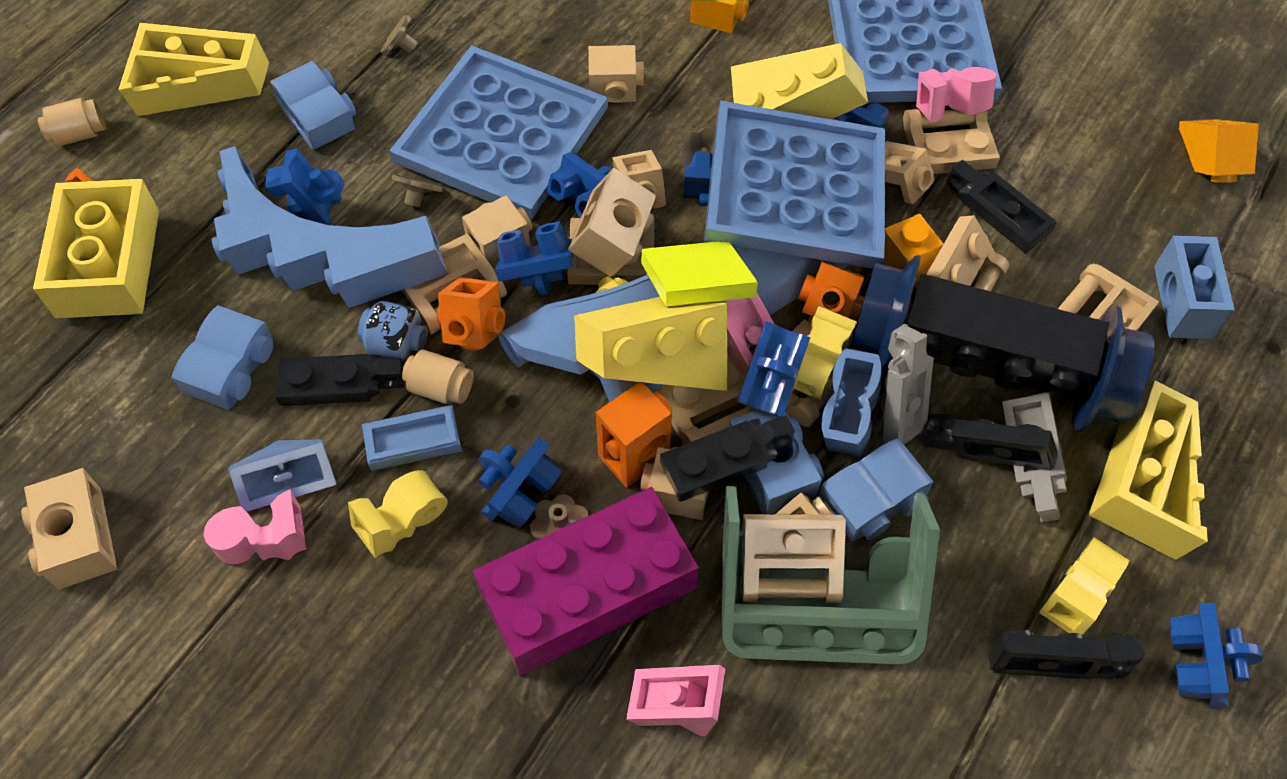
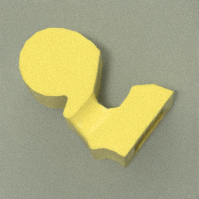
M818 306L811 322L810 334L807 335L811 338L793 389L822 400L833 382V370L838 357L846 348L849 349L852 344L857 321Z
M423 470L407 473L393 481L383 498L382 506L377 509L368 498H359L348 502L351 526L374 558L385 552H391L398 541L411 537L416 529L415 527L432 522L445 510L448 504L447 498L435 486L426 471Z
M1093 537L1079 558L1069 567L1065 573L1066 577L1052 593L1039 613L1066 632L1083 635L1096 621L1107 602L1106 598L1116 587L1115 584L1126 569L1129 560Z

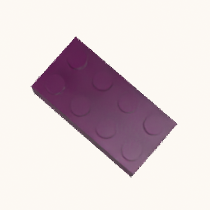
M651 486L473 570L482 599L519 676H522L696 590L699 567Z

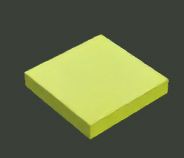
M717 241L642 249L641 263L665 307L757 297L758 282L730 242Z

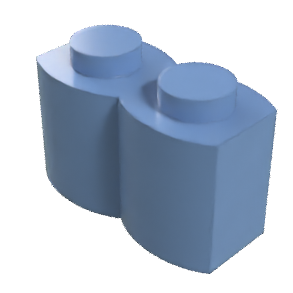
M310 61L270 81L279 106L288 119L296 126L312 150L355 130L352 118L356 115L355 107L346 93L340 95L336 91V83L326 68L320 70L313 61Z
M217 305L203 321L195 341L181 355L171 378L181 393L230 410L237 400H242L247 395L251 386V373L256 370L260 363H265L269 359L273 350V337L265 322Z
M846 348L840 354L834 366V394L828 400L823 411L822 431L828 451L860 457L870 442L872 434L871 412L876 407L882 391L881 361L877 354Z
M896 438L877 448L861 461L844 468L822 484L819 496L831 507L836 515H842L846 519L845 534L852 542L863 536L867 540H872L889 528L891 522L888 520L889 518L901 512L906 516L912 515L914 494L924 493L926 496L934 481L901 440Z

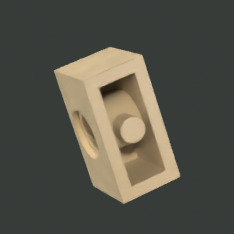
M613 168L593 189L568 250L610 277L624 265L631 267L643 248L639 240L648 230L654 219V215L650 211L656 195L616 168Z
M83 468L24 487L27 506L22 508L21 514L26 529L33 537L34 548L29 550L28 555L31 567L38 577L44 576L60 590L118 570L101 488ZM71 526V528L66 533L61 535L63 530Z

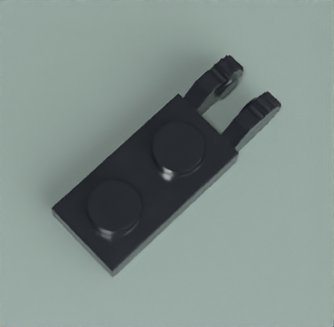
M1019 629L1000 635L989 653L990 670L993 673L1078 679H1113L1116 677L1118 680L1128 676L1137 663L1139 664L1145 655V648H1143V643L1139 641V638L1136 639L1134 635L1129 636L1128 634L1124 636L1122 633H1111L1105 640L1087 639L1079 633L1041 636L1035 635L1029 630Z

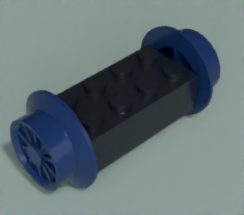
M916 254L903 269L875 262L851 349L879 355L883 378H886L889 362L893 359L888 350L891 334L903 324H907L908 327L927 335L926 352L927 355L934 358L933 362L949 366L950 371L957 375L975 377L978 374L995 379L994 382L1004 388L1021 389L1026 387L1040 391V394L1049 393L1051 400L1057 402H1064L1075 398L1072 423L1076 431H1084L1096 417L1126 424L1136 411L1151 370L1154 338L1151 334L1125 328L1121 307L1112 305L1105 312L1102 319L1099 320L922 273L910 300L921 255Z

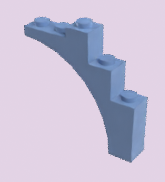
M236 146L219 151L222 169L218 170V177L224 191L227 193L228 199L223 201L226 214L214 218L217 236L212 238V244L220 261L227 260L237 275L269 265L276 278L282 276L292 291L326 280L333 295L339 293L348 308L448 274L439 241L426 216L392 225L360 228L325 225L299 218L273 204L258 190L253 172Z

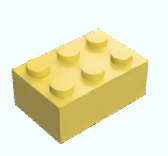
M143 179L55 184L33 290L54 318L143 314L159 209Z

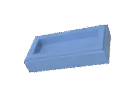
M452 405L362 424L367 461L371 471L462 452Z

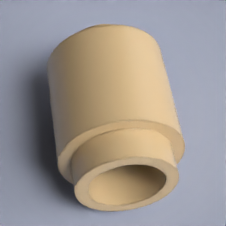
M81 97L43 107V116L38 117V124L45 140H53L58 147L97 137V132L106 130L104 118L95 99L85 101Z
M424 349L407 359L402 372V379L406 381L408 392L447 405H451L453 402L463 404L470 393L474 378L473 371L465 368L463 362Z

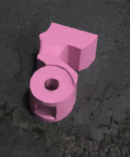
M970 67L962 71L949 69L947 72H939L935 69H930L929 71L919 72L916 107L930 122L944 117L945 105L967 115L980 114V112L989 110L993 106L997 74L993 70L982 67Z
M291 489L278 495L270 504L273 518L270 524L264 527L257 525L241 506L223 509L208 520L204 528L205 541L222 562L230 565L247 561L255 552H257L262 560L273 557L290 560L294 554L306 550L301 507Z

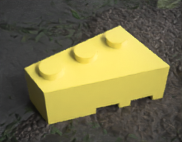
M140 23L119 91L137 116L261 95L269 61L255 34Z
M841 43L731 66L734 103L826 119H834L868 103L863 71Z
M656 297L574 315L576 360L605 379L727 391V303L723 301L665 307L662 299Z
M1156 380L1145 388L1139 405L1131 419L1126 424L1120 423L1089 513V516L1175 560L1208 542L1207 527L1201 526L1199 501L1205 497L1204 484L1198 483L1196 459L1202 456L1197 401Z

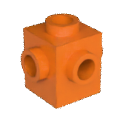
M822 260L816 277L807 274L798 297L799 300L806 302L802 312L810 315L808 323L811 324L818 306L856 321L865 300V296L858 294L864 276ZM833 291L839 295L840 299L834 304H829L825 302L823 296L825 293Z
M459 277L438 293L439 307L437 320L441 325L443 343L460 345L465 350H480L486 347L503 331L505 311L500 303L499 282Z

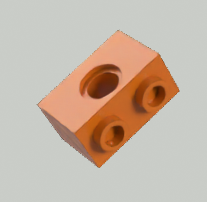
M638 382L595 412L598 456L626 488L642 478L646 463L654 464L658 447L670 449L672 408L658 391L652 393L643 382Z

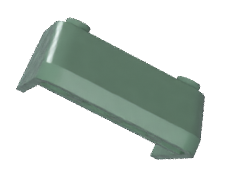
M726 486L722 552L723 643L730 653L747 659L906 664L914 661L923 653L926 646L940 528L924 493L914 494L910 537H888L877 542L869 552L867 571L844 570L843 599L841 603H825L824 598H758L757 603H741L740 577L742 573L743 531H739L740 520L736 487ZM759 568V578H823L825 574V569Z

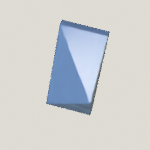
M322 439L278 440L228 468L240 505L246 512L270 505L278 495L290 489L293 495L298 497L336 485V479Z

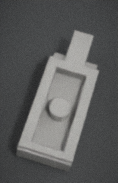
M903 324L892 332L888 350L894 359L889 362V370L885 379L887 389L885 411L883 413V444L899 438L905 445L923 431L928 418L934 358L927 355L926 352L927 335L908 327L907 324Z
M1042 393L1003 401L1006 425L1019 427L1023 424H1032L1052 432L1058 452L1055 469L1046 470L1013 466L1016 483L1022 492L1023 499H1035L1036 510L1040 516L1041 523L1060 520L1056 494L1067 492L1065 481L1068 480L1050 394Z

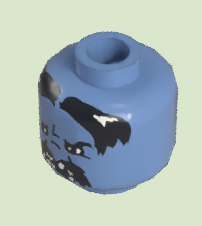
M379 301L371 309L367 308L363 312L359 321L357 335L358 340L363 343L364 349L369 355H379L380 358L401 359V363H404L411 355H414L415 351L419 352L424 349L428 329L426 326H422L421 315L417 309L388 301Z

